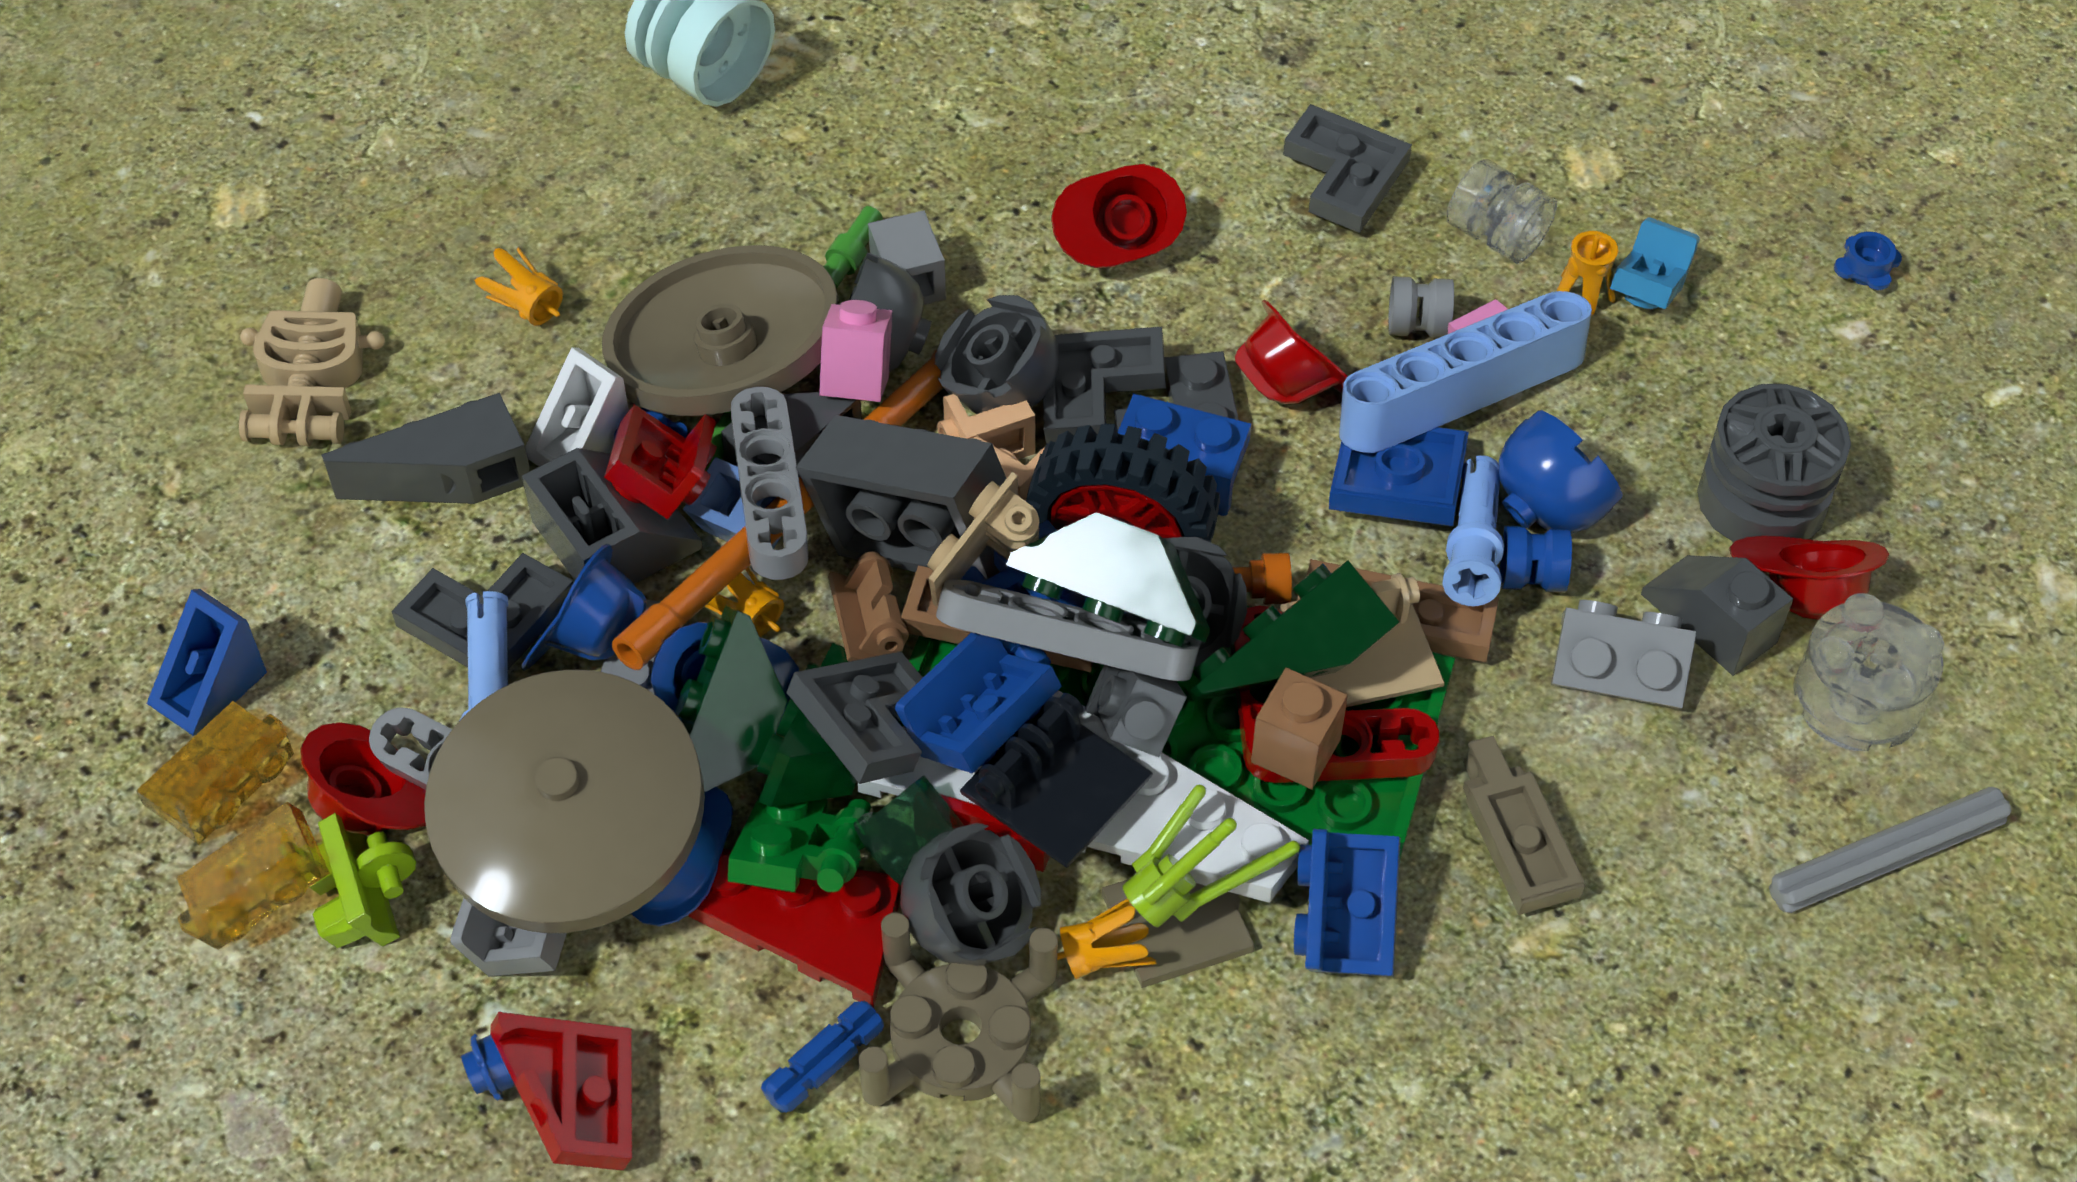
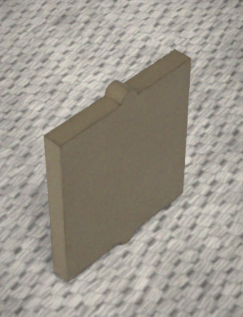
M1128 880L1102 887V896L1108 909L1127 899L1122 885ZM1196 883V886L1189 893L1191 894L1205 887V885ZM1226 892L1200 906L1183 922L1172 915L1160 927L1153 926L1136 910L1133 920L1123 926L1144 923L1148 926L1149 933L1145 938L1130 944L1144 945L1148 949V956L1146 957H1152L1157 962L1154 965L1132 966L1141 988L1253 953L1254 943L1238 910L1240 904L1239 895Z

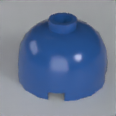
M1538 410L1529 419H1525L1505 442L1498 464L1499 480L1508 494L1502 501V504L1511 517L1527 529L1536 523L1547 531L1549 529L1570 530L1572 534L1586 530L1603 519L1622 499L1623 493L1619 483L1601 458L1597 456L1593 461H1590L1577 447L1583 439L1558 418L1543 410Z

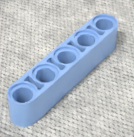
M1567 291L1547 293L1354 372L1343 383L1339 428L1341 441L1350 449L1363 453L1382 451L1576 369L1585 358L1592 313L1591 304L1584 297Z

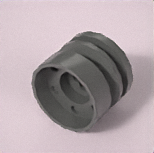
M1760 384L1738 392L1723 406L1697 489L1701 512L1713 529L1732 542L1745 537L1763 535L1811 539L1822 528L1848 457L1851 440L1847 423L1832 404L1812 391L1792 385Z

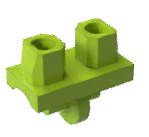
M336 813L319 821L318 826L323 841L296 858L301 876L310 889L319 895H323L335 887L338 890V897L316 908L314 913H312L318 934L336 948L357 941L364 936L369 937L382 947L400 938L389 899L402 895L404 892L402 881L408 878L416 869V859L411 847L402 842H389L384 832H376L368 837L365 834L348 832L345 830L342 817Z

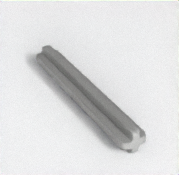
M1987 787L1774 875L1769 886L1770 895L1776 901L1781 911L1792 913L2005 824L2007 816L2012 812L2010 803L2004 799L2000 789Z

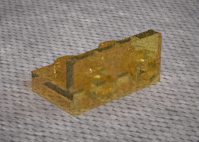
M232 701L136 791L145 807L200 845L214 830L227 825L234 818L239 807L264 783L274 780L282 772L287 761L294 755L281 720L269 714L261 721Z
M287 801L177 877L189 908L177 917L183 932L219 950L226 944L243 938L252 926L281 906L301 898L310 886L330 873L302 810Z

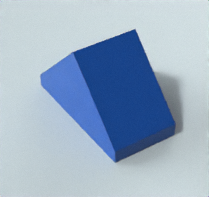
M191 590L146 704L192 736L204 733L267 673L248 621L203 590Z

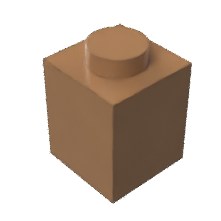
M1285 668L1256 717L1251 762L1313 789L1341 740L1348 694Z

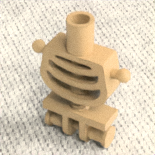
M325 278L310 280L306 285L300 311H270L259 332L254 328H245L241 332V342L246 346H253L254 356L262 379L268 384H245L243 395L248 410H242L239 417V435L242 441H251L252 438H269L272 445H284L287 434L290 433L296 434L297 442L300 446H311L313 440H331L333 444L342 443L344 420H350L351 407L345 388L354 384L362 374L363 348L378 350L384 346L385 338L378 331H372L368 335H361L355 313L338 312L342 290L335 282Z

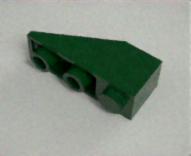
M1349 560L1332 573L1322 563L1292 588L1300 599L1281 614L1274 605H1271L1242 629L1250 641L1233 655H1230L1222 646L1193 670V674L1200 682L1185 693V695L1192 702L1276 685L1285 668L1309 678L1336 673L1352 663L1395 627L1399 621Z

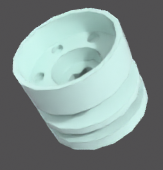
M634 0L628 12L625 28L627 51L635 61L647 68H652L660 77L671 79L679 89L701 103L714 107L732 102L749 88L761 72L771 52L775 34L774 15L767 4L761 0Z

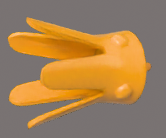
M1585 231L1578 234L1572 241L1571 257L1561 274L1563 278L1556 291L1570 292L1578 277H1583L1582 297L1591 304V316L1595 313L1603 277L1606 279L1609 301L1612 303L1616 302L1615 290L1610 289L1613 281L1612 266L1618 255V245L1615 240L1600 231Z
M520 247L517 248V252L531 272L504 249L496 248L493 252L494 258L512 277L511 284L515 289L484 276L477 277L474 280L476 285L492 294L486 295L485 298L519 311V316L524 320H528L534 326L546 323L553 316L559 317L560 312L557 310L563 299V291L558 286V283L544 273L538 272Z
M749 566L745 570L754 584L740 573L727 585V588L738 602L718 593L705 605V607L721 615L725 605L749 615L759 637L766 634L771 628L775 632L781 630L776 622L783 612L784 602L779 598V594L765 582L757 579Z
M1128 898L1088 922L1060 927L1064 951L1057 953V960L1067 958L1075 979H1079L1102 968L1157 964L1154 958L1146 957L1148 956V949L1144 945L1130 944L1145 938L1149 933V928L1144 923L1123 926L1133 920L1136 913Z

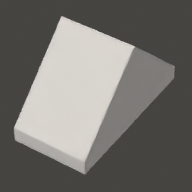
M572 347L525 446L527 458L540 467L576 448L610 453L615 442L614 432L619 428L621 420L629 411L623 377L580 348Z

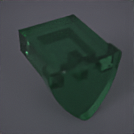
M925 775L905 789L879 812L865 813L854 822V829L868 852L880 867L900 886L914 854L939 834L965 826Z

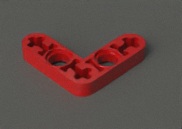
M1259 605L1247 608V615L1242 629L1268 609L1269 606ZM1241 630L1240 636L1231 646L1232 655L1250 641L1243 630ZM1250 690L1237 692L1243 757L1247 769L1255 777L1265 782H1294L1251 762L1256 717L1265 703L1257 701L1251 695ZM1397 708L1345 711L1342 735L1353 738L1358 743L1360 749L1355 754L1347 757L1332 754L1317 781L1420 775L1430 769L1435 761L1439 743L1437 724L1428 714L1417 709ZM1373 735H1378L1377 747H1380L1379 753H1371ZM1410 735L1412 743L1418 745L1417 749L1405 750V745L1403 741L1398 740V736Z

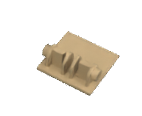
M1011 472L1001 486L992 481L984 488L969 510V514L974 517L971 525L960 539L953 534L946 537L930 558L927 567L933 570L929 577L932 602L936 607H938L943 583L946 580H961L987 545L1008 560L1011 552L1039 539L1038 513L1033 506L1018 496V475L1014 472Z
M1401 573L1392 574L1391 579L1372 583L1370 587L1398 619L1399 623L1346 667L1336 673L1311 678L1348 694L1346 707L1443 687V678L1412 604L1420 601V592L1416 579L1414 577L1404 579ZM1297 601L1279 605V610L1283 613Z

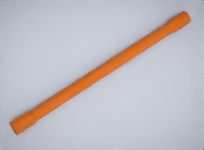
M937 349L933 352L928 362L863 420H874L879 423L901 427L944 387L938 379H941V370L935 364ZM799 477L805 515L814 507V504L801 477ZM776 497L765 509L782 507L788 501L784 498ZM745 526L660 603L650 606L612 641L613 650L623 664L633 670H640L657 654L662 643L669 636L686 624L751 564ZM783 533L770 534L771 545L776 540H778L783 535Z

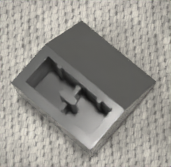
M576 448L522 475L532 522L574 580H576L592 555L602 545L610 544L613 549L610 563L631 580L633 584L703 548L702 540L678 509L666 519L642 502H631L615 490L612 483L604 478L611 455L609 453Z

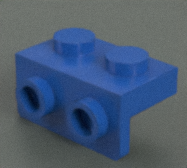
M1133 393L1118 434L1125 435L1128 426L1141 428L1142 439L1149 441L1152 435L1157 433L1167 438L1165 448L1170 450L1180 444L1189 450L1188 462L1199 458L1207 467L1205 476L1213 475L1217 483L1216 492L1220 493L1218 515H1228L1232 503L1233 484L1250 441L1252 424Z
M971 632L896 703L895 710L907 733L921 749L920 757L973 774L980 766L988 763L995 756L997 750L1025 722L1033 719L1040 712L1045 702L1062 686L1052 666L1007 654L1000 639Z
M1313 829L1312 845L1300 844L1298 885L1310 886L1308 914H1296L1294 955L1306 956L1305 968L1310 972L1394 977L1401 840L1399 836L1330 833L1327 829Z

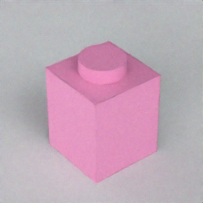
M848 300L840 305L831 304L822 326L819 396L881 402L889 378L892 310L877 309L875 304L864 300Z

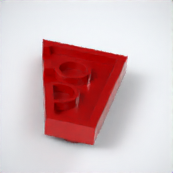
M723 848L710 892L688 917L758 952L767 949L797 964L798 972L819 982L825 978L851 991L853 999L857 1001L865 1000L874 1008L885 964L881 922L886 915L897 913L901 896V876L857 869L855 876L850 881L845 882L839 891H824L819 887L817 880L801 878L796 892L728 882V863L732 850Z

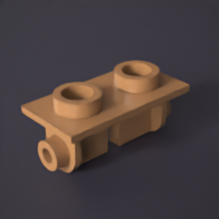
M867 552L861 555L849 576L830 572L828 575L847 661L902 652L909 637L907 626L901 619L896 596L889 595L893 589L891 564L888 559L877 552Z

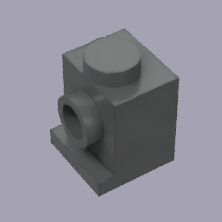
M1104 665L1085 706V710L1087 713L1100 718L1110 740L1159 757L1186 700V696L1177 681Z

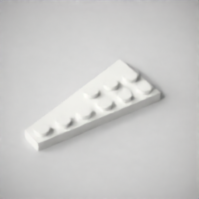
M1057 691L1053 696L1060 698L1063 693ZM1082 705L1084 711L1079 716L1082 725L1153 772L1151 779L1087 847L1120 855V863L1132 866V863L1150 848L1180 804L1184 802L1192 789L1199 784L1206 788V794L1163 854L1161 860L1168 854L1180 860L1227 818H1233L1237 823V827L1214 851L1189 872L1196 883L1206 886L1291 841H1297L1299 844H1309V840L1164 753L1161 752L1160 756L1156 757L1110 740L1100 718L1087 713L1085 706ZM920 757L913 772L862 784L858 783V792L879 798L882 797L883 792L916 800L919 791L925 789L975 804L960 793V789L982 766L971 774ZM1299 852L1282 861L1279 865L1228 892L1270 903L1298 867Z

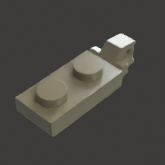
M1494 735L1469 742L1467 758H1464L1463 761L1470 780L1464 781L1463 785L1467 798L1466 803L1518 915L1580 898L1585 888L1584 879L1532 771L1524 773L1520 766L1509 769Z

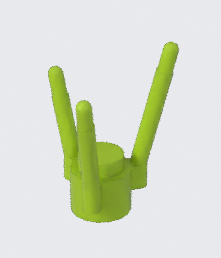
M1199 784L1192 789L1184 802L1180 804L1150 848L1132 863L1137 873L1123 884L1122 888L1133 907L1153 926L1160 927L1172 915L1183 922L1200 906L1296 855L1300 851V844L1297 841H1291L1190 894L1189 891L1196 886V882L1189 872L1214 851L1237 827V823L1233 818H1227L1180 860H1177L1171 854H1168L1161 860L1163 854L1205 796L1206 788Z

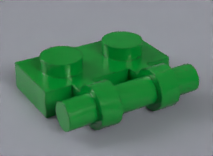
M760 793L729 856L728 882L796 892L801 878L817 880L819 887L824 891H839L845 882L850 881L855 876L861 860L859 850L868 844L874 829L871 818L873 814L872 806L863 799H854L846 808L841 809L836 815L827 814L828 799L769 807L758 802L761 796Z

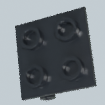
M1069 693L1062 694L1060 698L1050 697L1041 707L1040 712L1033 719L1025 722L1003 744L995 756L988 763L984 764L960 789V793L1066 868L1073 863L1153 776V772L1082 725L1079 716L1084 711L1083 706L1077 698Z

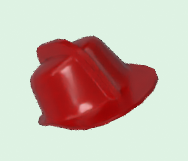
M1136 164L1085 177L1068 185L1055 200L1051 221L1054 237L1063 252L1077 263L1092 268H1104L1154 255L1172 245L1183 230L1187 209L1185 196L1174 178L1161 168L1146 164Z
M1264 299L1262 305L1268 316L1252 332L1235 354L1237 366L1257 391L1267 399L1282 404L1300 403L1331 387L1343 393V383L1348 376L1324 354L1298 335L1280 313Z
M1763 535L1742 538L1734 541L1729 547L1732 557L1747 558L1759 570L1768 572L1770 579L1793 598L1789 611L1803 618L1817 620L1852 618L1863 615L1867 609L1871 573L1886 564L1889 558V553L1885 547L1874 542L1860 540L1819 541Z
M339 722L321 725L308 733L300 748L301 762L308 774L307 792L309 803L316 815L322 820L336 813L342 817L346 831L365 834L366 836L376 832H383L384 829L409 830L426 826L424 806L426 790L392 773L373 754L369 743L371 730L360 725Z

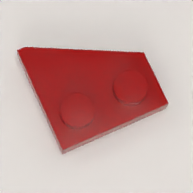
M498 1012L491 1023L490 1035L554 1164L623 1171L632 1160V1028Z

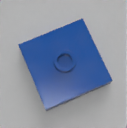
M1437 427L1374 453L1352 450L1341 441L1330 490L1329 509L1453 526L1469 432Z

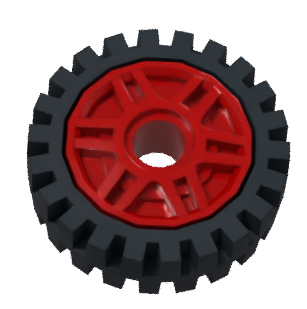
M1101 424L1098 434L1090 425L1077 428L1075 436L1067 430L1058 435L1056 442L1050 441L1045 446L1034 470L1026 502L1037 511L1039 524L1049 520L1057 531L1098 512L1157 534L1162 538L1198 537L1211 542L1218 517L1220 493L1216 492L1217 483L1213 475L1205 476L1207 467L1199 458L1188 462L1190 451L1180 444L1169 450L1165 448L1167 438L1157 433H1154L1148 441L1141 438V428L1128 426L1125 435L1118 434L1115 424Z

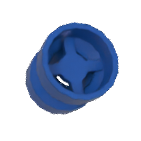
M1505 526L1502 536L1504 551L1500 561L1501 588L1522 590L1527 584L1541 585L1546 592L1566 593L1572 564L1571 531L1566 529H1549L1544 534H1531L1525 527Z

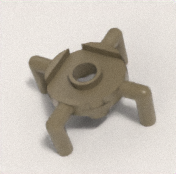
M901 913L886 915L881 922L884 963L905 989L894 1002L890 1011V1034L895 1061L888 1065L886 1052L875 1046L864 1049L859 1055L860 1079L864 1100L870 1105L880 1106L911 1084L921 1092L940 1099V1094L963 1096L964 1101L981 1100L996 1094L1018 1120L1022 1122L1033 1121L1040 1112V1071L1035 1065L1024 1063L1031 1039V1019L1026 1003L1050 987L1057 978V935L1048 928L1035 930L1029 939V967L1011 980L997 971L986 967L984 964L974 966L950 963L926 971L911 953L910 928L907 917ZM955 1020L971 1021L980 1029V1034L975 1040L962 1045L947 1041L941 1032L948 1023Z

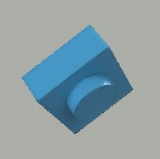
M1646 218L1641 224L1632 251L1617 267L1610 289L1623 293L1624 298L1635 306L1646 309H1655L1657 307L1666 309L1683 288L1700 241L1699 236L1654 218Z

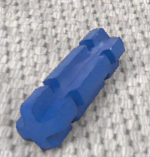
M864 1000L851 1004L837 1017L839 1024L827 1025L788 1060L790 1067H784L783 1069L779 1067L763 1081L761 1090L776 1110L780 1113L793 1111L809 1097L807 1089H812L813 1087L818 1089L858 1053L857 1045L861 1046L864 1044L866 1046L883 1031L884 1022L868 1002Z

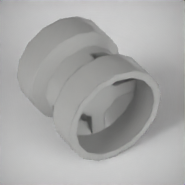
M1393 276L1389 299V335L1408 336L1413 331H1426L1430 337L1434 338L1447 335L1448 323L1453 321V279L1434 278L1429 284H1419L1411 277ZM1420 297V300H1419V316L1416 317V314H1417V298Z

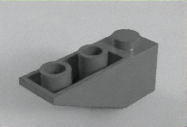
M500 392L479 400L466 402L451 410L419 421L406 423L402 427L361 441L351 442L341 448L321 454L336 499L476 504L523 487L522 475L530 472L525 445Z

